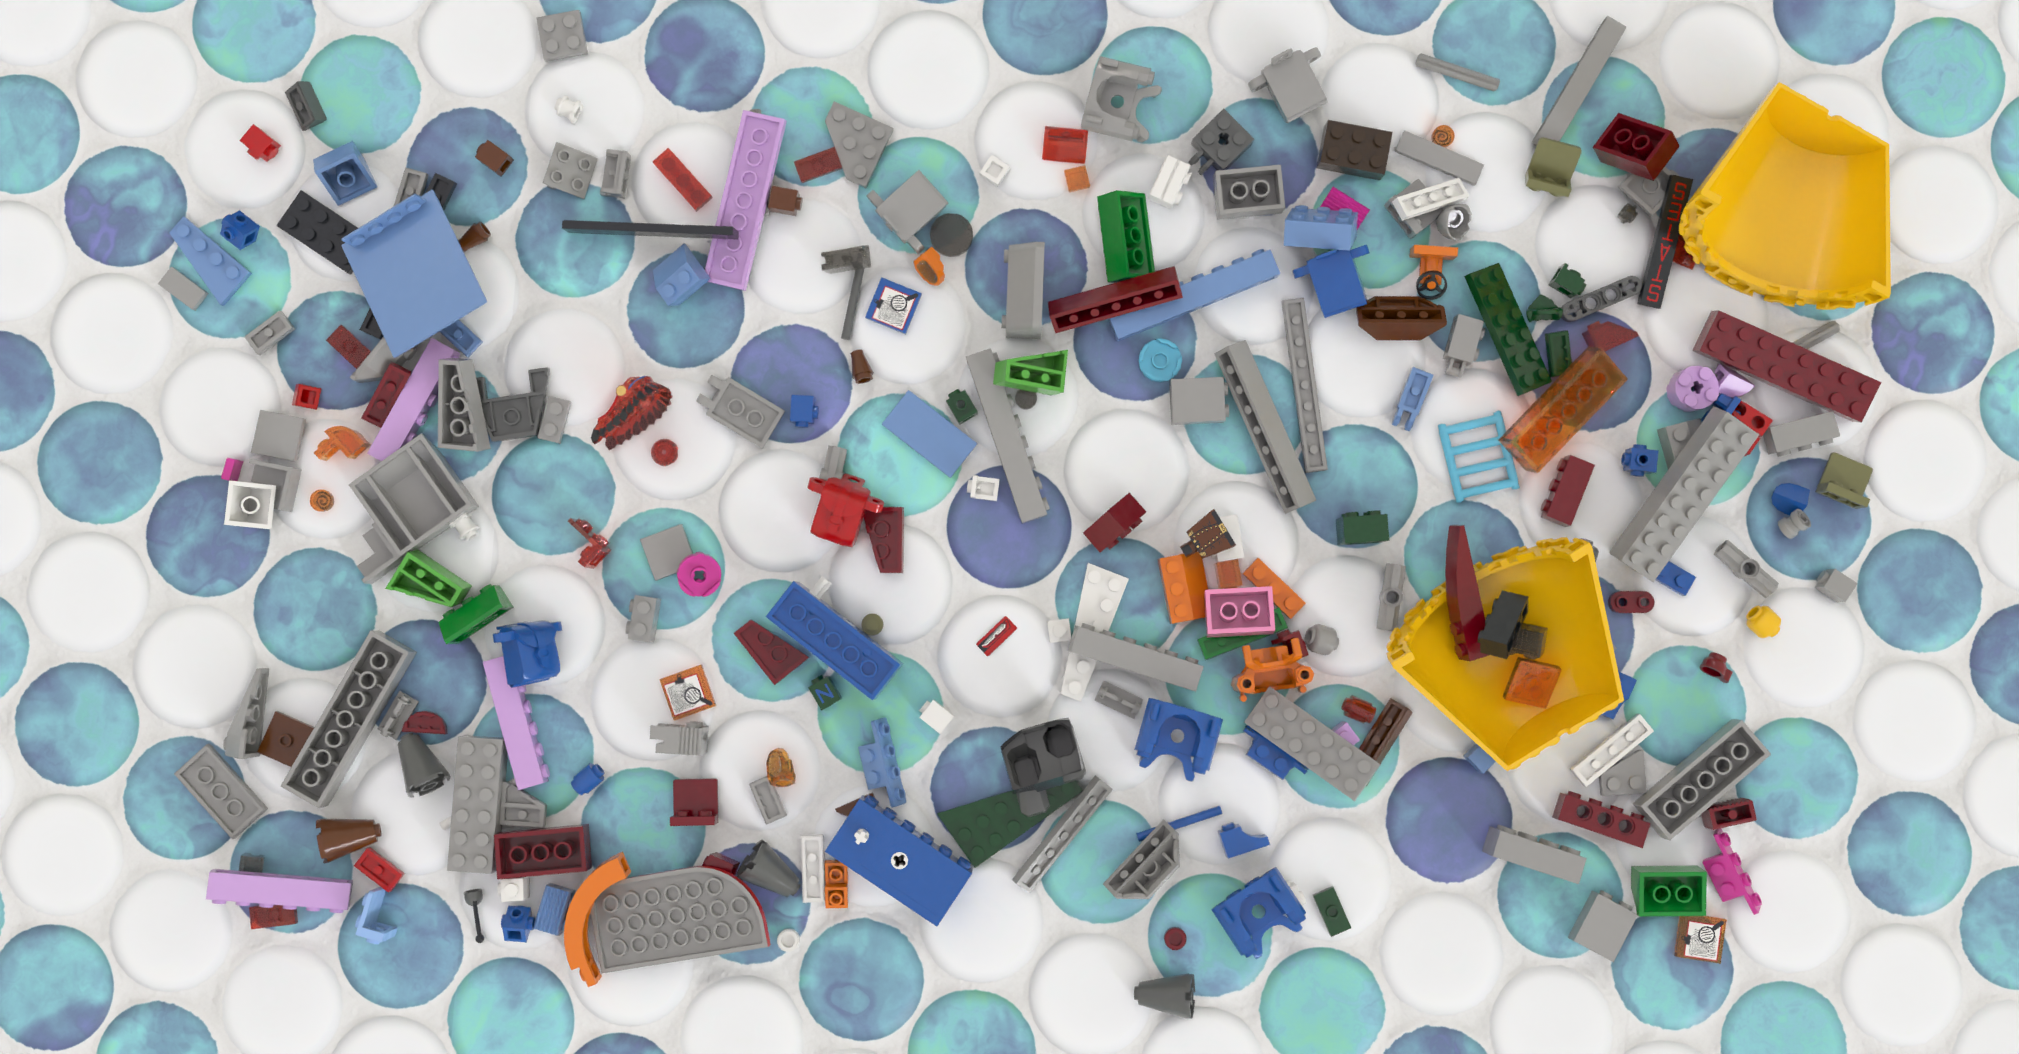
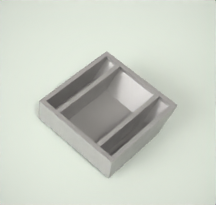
M422 433L349 484L399 557H405L407 552L419 550L450 528L449 524L462 514H468L479 507L442 453Z

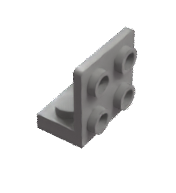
M1420 179L1414 181L1399 194H1395L1384 205L1410 239L1434 222L1443 211V208L1403 221L1401 220L1392 201L1397 197L1425 189L1426 187Z

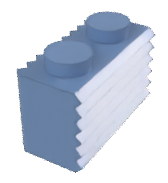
M552 883L547 884L533 929L556 936L561 935L564 931L566 914L574 897L575 890Z

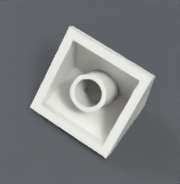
M229 480L224 525L271 529L276 485Z

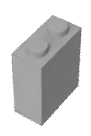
M1224 377L1171 379L1169 381L1171 425L1224 423L1226 417H1229V405L1225 404V396L1228 395V384L1224 382Z
M1602 890L1600 893L1591 891L1568 938L1614 962L1638 915L1631 911L1632 906L1622 901L1619 904L1612 901V895Z

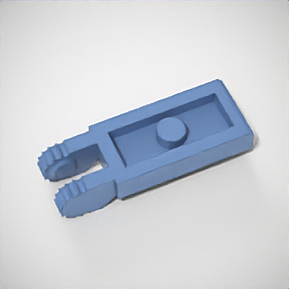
M1415 367L1411 368L1397 404V411L1392 425L1397 426L1400 423L1402 413L1405 411L1410 413L1405 423L1404 430L1410 431L1416 416L1419 415L1433 374Z

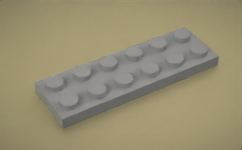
M1270 686L1244 721L1248 726L1353 801H1356L1381 765Z

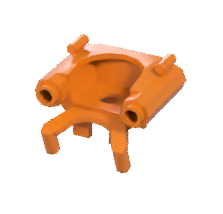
M1299 638L1291 639L1293 650L1291 655H1288L1287 645L1251 650L1249 645L1242 647L1245 667L1240 674L1232 677L1231 681L1234 691L1240 693L1239 701L1245 702L1247 700L1244 693L1256 694L1266 692L1269 686L1274 690L1298 687V692H1306L1307 689L1304 685L1313 680L1314 673L1310 667L1296 662L1302 658Z

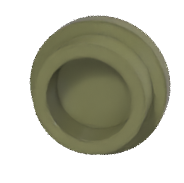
M877 614L866 615L861 623L863 631L871 636L879 634L884 625L882 618Z

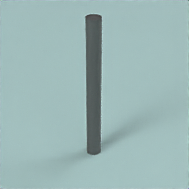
M859 253L841 339L850 340L867 259L866 254Z

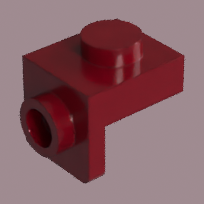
M1289 629L1277 633L1278 638L1271 640L1272 645L1281 642L1283 646L1287 645L1288 655L1293 654L1291 639L1299 638L1302 658L1309 655L1299 630L1291 633Z

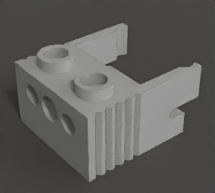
M696 721L686 722V725L658 723V726H650V739L663 740V742L656 744L655 753L700 756L707 753L709 726H703V722Z

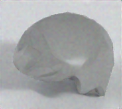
M1456 204L1445 208L1437 217L1436 225L1438 231L1447 239L1461 240L1470 229L1468 223L1471 221L1472 214L1469 206L1466 204Z

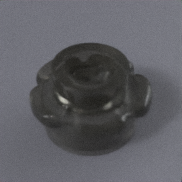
M1627 203L1621 209L1617 218L1622 220L1621 223H1631L1638 215V212H1636L1637 206Z

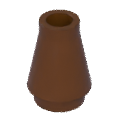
M482 222L473 223L458 241L462 250L466 252L468 249L488 241L491 233Z
M863 350L851 352L852 378L855 379L857 384L871 381L874 372Z

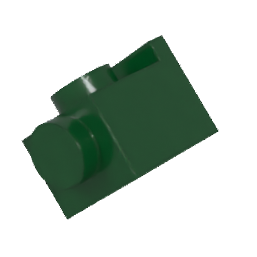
M1564 263L1559 266L1548 285L1571 299L1577 294L1581 295L1587 284L1584 283L1585 279L1581 278L1579 272L1573 269L1568 270L1567 267L1569 265Z
M957 389L948 394L949 399L946 400V403L959 425L978 415L977 409L965 390L961 392ZM964 401L965 406L958 408L957 402Z

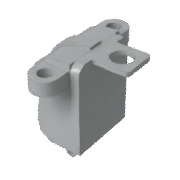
M1317 47L1304 53L1301 50L1293 52L1292 48L1276 55L1271 59V64L1261 70L1262 75L1248 83L1251 92L1258 91L1267 86L1286 123L1328 103L1309 65L1321 57Z
M920 170L914 173L885 201L874 190L866 195L876 207L875 212L884 220L885 225L904 244L908 243L917 254L924 250L925 247L915 235L948 204L947 200Z

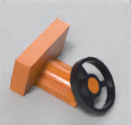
M1413 245L1410 248L1409 257L1420 258L1419 278L1416 282V289L1422 298L1434 300L1446 292L1447 280L1442 274L1443 260H1454L1458 256L1457 247ZM1442 278L1445 282L1443 290L1438 286L1441 285ZM1427 289L1428 291L1437 290L1440 293L1434 296H1426L1420 291Z

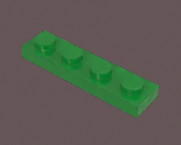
M1280 608L1274 609L1275 634L1288 627ZM1273 634L1209 638L1205 636L1197 639L1206 661Z

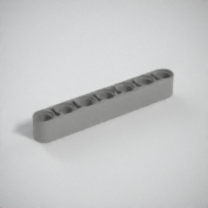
M1609 16L1603 20L1536 133L1532 144L1537 145L1541 137L1556 141L1561 140L1626 29L1625 25Z

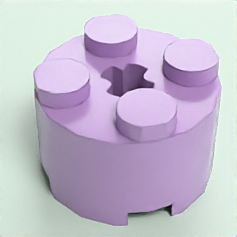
M1690 366L1675 373L1666 388L1670 403L1684 412L1704 409L1717 400L1719 396V384L1715 374L1708 367Z

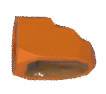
M930 247L913 261L916 271L929 284L938 286L944 281V265L940 261V255L933 247Z

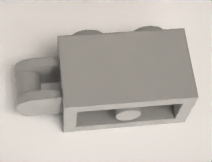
M1461 314L1453 318L1442 358L1448 360L1446 374L1461 378L1465 365L1468 366L1477 360L1479 355L1477 345L1479 340L1483 339L1485 328H1483L1484 321ZM1453 363H1459V368L1454 367Z

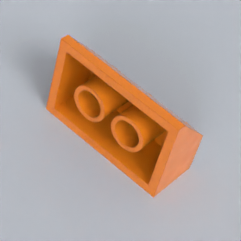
M1196 552L1187 558L1184 554L1157 559L1170 624L1204 618V592L1208 590L1200 554Z

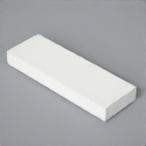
M823 834L801 835L803 903L825 902Z

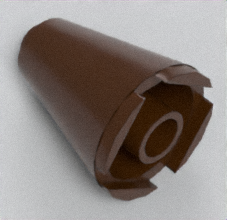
M316 820V829L321 828V832L317 835V842L321 859H324V864L378 842V837L382 836L380 823L376 824L375 820Z

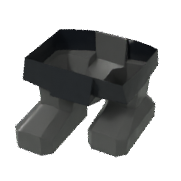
M1061 718L1021 729L1000 746L1012 794L1017 795L1021 813L1027 817L1047 812L1050 803L1046 789L1083 779L1086 774L1074 728L1069 718Z

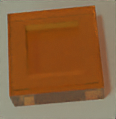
M1085 165L1064 170L1069 193L1090 188Z

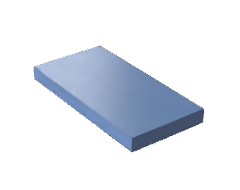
M909 390L882 423L885 428L949 478L954 475L977 445L974 440Z

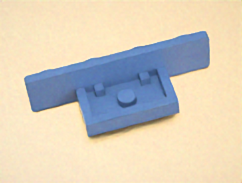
M884 717L871 721L875 743L859 746L858 749L868 790L886 786L890 806L893 808L906 803V793L900 777V769L890 735V726L887 718Z

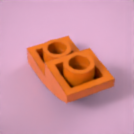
M825 860L826 908H848V867L838 860Z

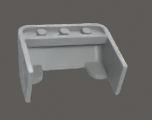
M1045 242L1009 245V250L1004 249V263H1008L1006 315H1002L1001 328H1006V338L1041 339Z

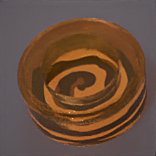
M1447 125L1438 126L1433 131L1431 140L1433 143L1446 148L1454 141V131Z
M316 490L310 497V505L316 511L326 512L333 507L334 497L327 490Z

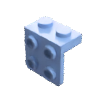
M382 887L370 890L369 893L365 894L362 901L364 909L362 915L358 916L355 928H357L356 935L367 938L366 941L372 944H380V942L395 937L398 929L397 927L377 922L386 892Z

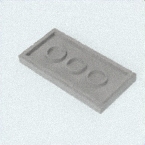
M206 744L174 773L231 839L238 837L268 809L211 744Z

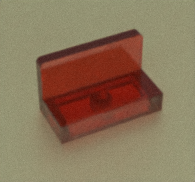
M1045 126L1042 159L1084 164L1088 130Z

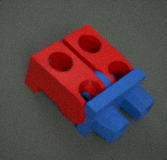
M1721 393L1712 404L1730 413L1759 434L1745 454V456L1750 455L1761 439L1759 437L1763 436L1773 420L1741 401L1737 396L1730 398ZM1708 410V411L1704 414V416L1701 418V421H1702V422H1703V420L1705 419V417L1708 415V413L1710 412V410Z

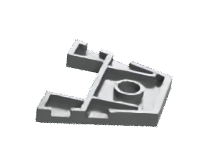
M550 368L528 370L530 393L488 399L485 378H476L487 432L493 442L538 436Z

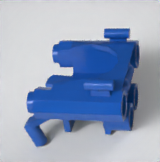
M1149 698L1134 749L1137 751L1136 755L1140 756L1139 766L1146 768L1158 756L1172 755L1182 762L1187 781L1192 782L1194 780V772L1205 775L1206 771L1210 770L1223 719ZM1175 729H1179L1184 733V739L1180 743H1176L1171 739V733Z
M1277 867L1272 868L1261 877L1254 878L1244 885L1245 889L1234 891L1226 897V900L1211 909L1240 955H1245L1246 958L1253 955L1255 959H1258L1262 956V936L1269 928L1283 925L1294 932H1299L1303 929L1300 923L1306 919V911ZM1255 905H1262L1265 908V915L1262 918H1255L1252 915V908Z

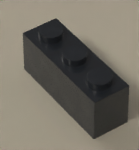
M1502 590L1499 598L1494 599L1492 613L1488 614L1485 620V629L1480 630L1477 641L1480 643L1481 653L1503 659L1508 658L1528 613V596Z

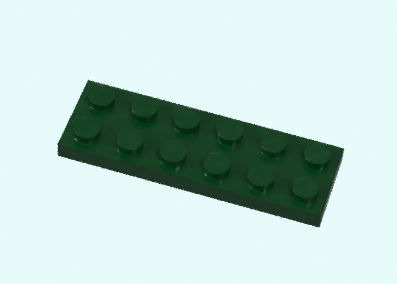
M1497 263L1464 276L1517 396L1551 383L1552 380L1500 264Z

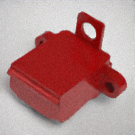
M845 473L842 479L832 477L828 478L827 481L811 477L807 488L821 494V498L810 532L819 538L839 545L853 547L856 543L865 511L881 513L884 502L881 499L870 496V490L862 487L865 480Z

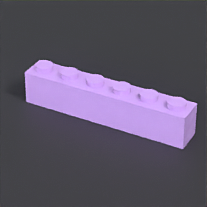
M433 338L430 339L367 454L383 461L417 437L416 433L419 427H422L427 421V413L430 407H434L438 401L439 359L459 358V352Z
M503 656L484 661L483 666L517 789L521 790L548 782L550 771L547 764L543 762V746L541 743H538L536 737L538 728L535 721L532 722L531 719L532 706L530 701L526 700L524 693L526 692V685L511 688L507 684Z
M212 869L209 872L206 899L212 900L214 904H226V901H234L239 906L259 903V907L264 908L283 905V909L294 910L299 906L306 907L307 911H320V908L330 909L329 912L343 913V910H348L350 907L353 880Z

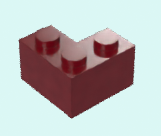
M1129 492L1086 529L1083 534L1099 552H1102L1106 547L1111 550L1119 543L1117 539L1119 536L1123 539L1132 531L1130 527L1135 529L1143 522L1140 517L1146 511Z

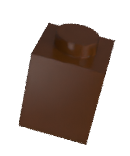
M489 140L478 147L475 156L477 160L500 177L503 176L514 161L510 155Z
M772 186L768 208L770 212L796 216L797 210L802 208L803 198L800 197L798 190Z

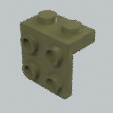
M1541 137L1538 140L1525 174L1526 186L1533 191H1546L1556 197H1569L1572 190L1570 180L1580 158L1581 148Z

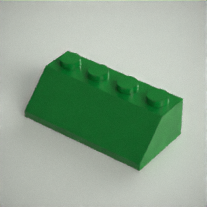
M1116 190L1097 196L1108 283H1116L1155 272L1145 193Z

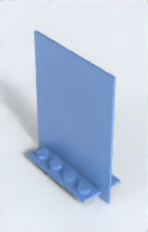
M430 190L422 196L413 194L341 239L345 242L341 245L394 358L487 303V299L434 190Z

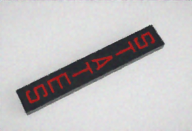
M1677 175L1669 176L1637 302L1638 305L1661 309L1679 238L1681 215L1688 203L1693 179Z

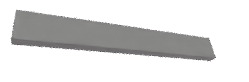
M1304 298L1282 300L1305 473L1326 471L1328 468Z

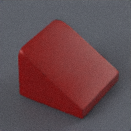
M296 384L292 405L317 410L321 388Z

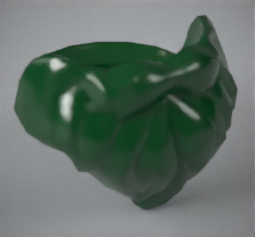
M1538 295L1526 310L1529 322L1560 320L1563 314V310L1557 307L1552 299L1544 295Z

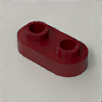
M1617 591L1612 593L1608 599L1609 608L1615 613H1647L1653 609L1655 604L1653 596L1646 591ZM1620 598H1623L1625 601L1623 606L1619 605ZM1642 598H1645L1647 601L1645 606L1641 605Z

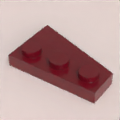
M883 507L881 513L866 510L864 514L865 527L870 536L880 573H903L904 507Z
M749 620L734 632L737 639L774 685L810 658L753 620Z

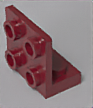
M675 779L673 781L674 815L670 817V826L716 825L718 823V779Z

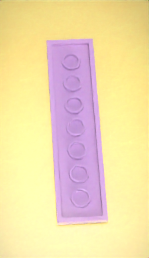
M743 110L715 225L734 227L739 232L738 240L712 239L705 267L706 273L711 278L707 281L709 283L746 291L787 121L785 119Z

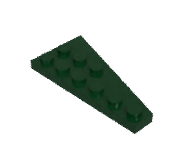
M1077 781L1046 789L1050 807L1046 813L1027 817L1021 813L1017 795L1012 794V790L941 811L937 815L974 868H976L1083 790Z

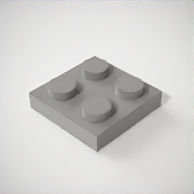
M580 10L536 17L545 62L588 54Z

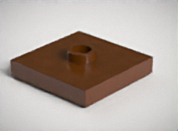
M275 711L257 752L292 767L314 727L284 713Z

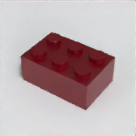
M1618 113L1594 144L1593 149L1600 162L1654 181L1680 146L1671 130Z

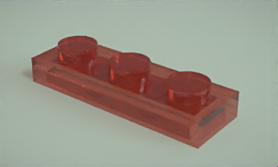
M669 148L652 161L696 212L713 198Z

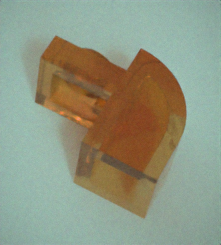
M334 426L324 431L330 438L321 441L314 454L318 459L327 461L336 452L341 450L347 458L356 459L371 444L361 433L354 429Z

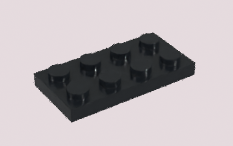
M300 190L276 226L351 275L353 270L341 246L345 242L341 239L358 229V227Z

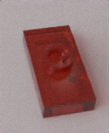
M835 147L794 161L801 183L843 169Z
M340 325L326 339L356 369L371 352L343 325Z
M259 905L249 907L251 929L298 923L297 909H283V905H274L272 908L259 907Z

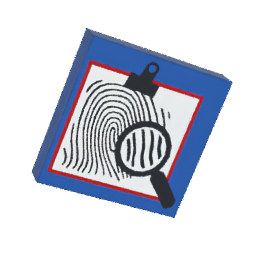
M881 277L865 318L906 335L922 293Z

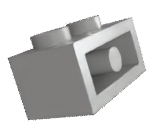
M635 595L634 599H631L629 605V612H632L631 621H628L626 624L628 639L644 642L655 641L661 599Z

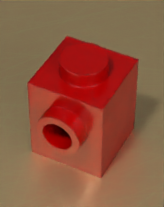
M254 124L239 140L249 148L248 154L256 160L262 158L266 162L277 155L278 149L281 146Z

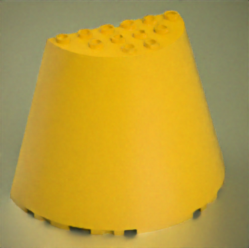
M1780 82L1777 83L1763 99L1683 209L1679 224V234L1684 238L1685 250L1693 256V261L1696 264H1700V262L1704 264V271L1716 280L1749 296H1753L1754 292L1764 295L1763 300L1772 303L1778 302L1790 307H1794L1795 303L1799 306L1813 304L1816 305V309L1833 310L1839 307L1846 309L1855 308L1856 303L1864 301V305L1867 306L1890 298L1889 144L1849 122L1842 116H1829V110L1824 106L1792 90L1787 85Z
M1567 537L1555 540L1553 538L1543 539L1536 542L1537 546L1531 548L1516 546L1503 553L1492 555L1493 561L1482 565L1481 561L1473 565L1485 620L1487 615L1492 613L1494 599L1499 598L1502 590L1528 596V613L1507 659L1489 655L1473 661L1459 660L1455 653L1454 636L1450 631L1451 623L1446 597V581L1431 591L1433 596L1425 602L1422 598L1416 603L1414 608L1404 615L1403 621L1405 623L1400 629L1398 627L1394 628L1389 637L1391 641L1387 643L1386 648L1389 652L1386 654L1393 668L1506 771L1518 768L1522 762L1536 757L1543 749L1556 745L1560 741L1562 734L1577 732L1581 726L1597 720L1599 715L1615 709L1619 703L1624 701L1593 548L1590 542L1583 539L1574 538L1573 542H1569Z

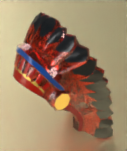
M650 376L628 378L623 385H619L616 388V398L610 409L598 418V423L591 435L592 443L597 444L602 438H606L605 445L608 450H611L617 444L622 445L625 440L630 441L633 435H639L641 431H646L648 425H654L655 420L660 419L663 412L667 411V406L671 405L670 399L673 396L670 389L654 382Z

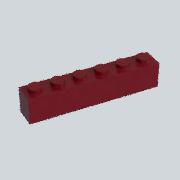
M1175 266L1049 301V316L1056 334L1183 298Z

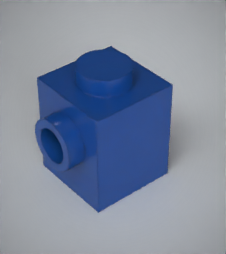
M791 395L790 421L795 423V427L808 428V424H814V419H818L819 407L815 406L816 398L814 396Z

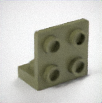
M1833 452L1829 456L1815 492L1855 509L1866 508L1870 499L1863 495L1873 468Z

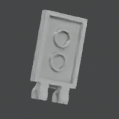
M711 375L707 382L718 390L712 400L700 393L696 401L709 409L706 413L707 416L763 449L785 411L729 377L726 382H723Z

